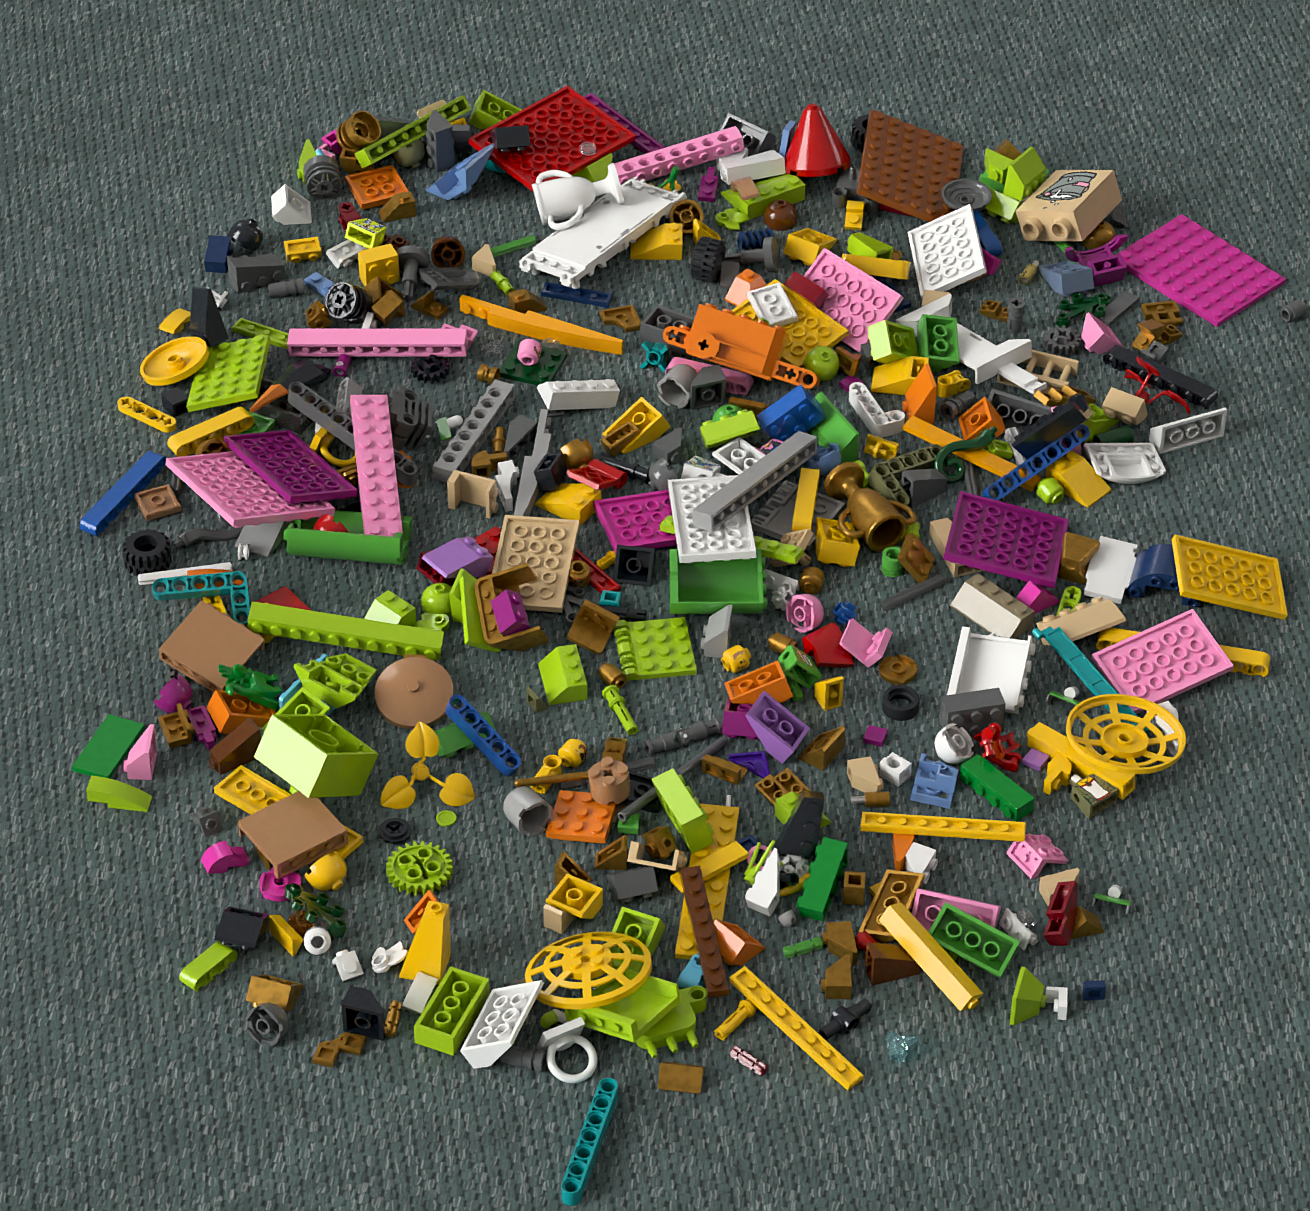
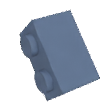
M1069 260L1037 267L1054 292L1062 294L1063 297L1072 296V293L1075 292L1087 293L1089 289H1094L1093 270L1091 267Z

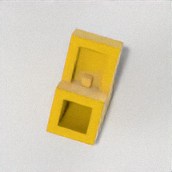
M847 200L844 229L862 230L864 201Z
M1057 753L1048 763L1043 792L1051 795L1054 790L1058 791L1061 785L1066 787L1069 785L1071 763L1064 755Z

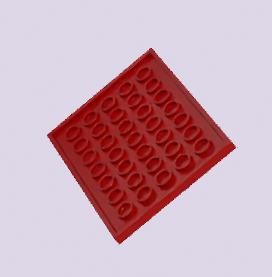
M567 85L470 137L468 144L480 151L492 144L489 131L494 128L528 125L530 146L526 147V150L516 151V148L509 149V152L500 153L499 150L493 149L488 159L533 192L532 184L536 183L539 174L549 170H560L574 175L606 155L635 141L636 135ZM550 177V178L544 179L542 182L549 181V180H553V179H558V178H562V177Z

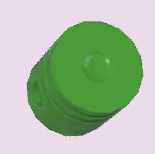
M893 546L883 550L881 570L884 575L898 577L903 574L904 567L897 560L901 548Z

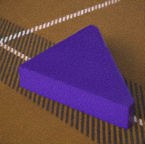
M765 751L728 754V759L731 762L747 768L748 771L763 779L770 774Z

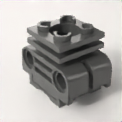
M399 385L398 390L392 389L388 395L393 448L400 451L407 442V449L410 450L413 445V451H417L420 446L424 445L427 433L430 434L433 429L432 418L434 411H432V403L429 402L426 406V401L422 400L419 405L418 394L409 388Z

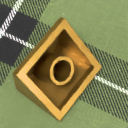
M841 726L818 734L797 758L824 771L844 748L845 727Z

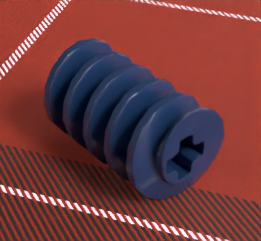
M766 228L765 230L759 229L758 231L754 229L752 232L750 230L745 233L743 231L739 232L737 238L739 252L743 248L745 250H749V247L756 249V246L761 249L765 237H774L772 230Z

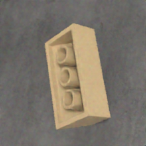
M1102 596L1091 599L1092 602L1088 604L1083 602L1075 605V609L1061 610L1059 615L1045 616L1043 621L1036 624L1040 631L1050 626L1053 629L1060 627L1073 642L1125 622L1126 618L1111 599H1103ZM1044 637L1041 639L1043 645H1050Z

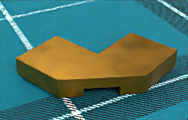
M345 1032L338 1035L339 1037L334 1040L321 1042L316 1049L312 1063L333 1067L339 1052L360 1056L367 1041V1036Z

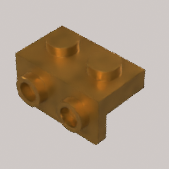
M181 703L177 704V712L158 716L159 724L169 748L192 743L194 727L192 722L188 723L189 715L187 709L183 710Z

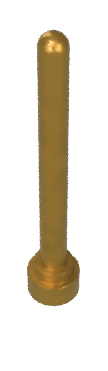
M588 771L517 779L514 784L516 787L587 780L589 778Z

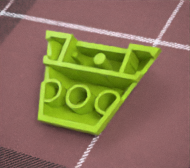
M346 653L326 657L325 661L321 662L310 660V663L307 665L294 664V669L303 687L318 699L336 709L356 700L376 674L375 668Z

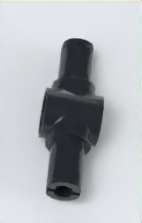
M863 999L855 1006H850L847 1009L844 1006L838 1007L833 1012L830 1023L820 1028L818 1033L826 1041L836 1033L845 1031L849 1034L852 1028H857L860 1017L871 1011L872 1005L870 1001Z

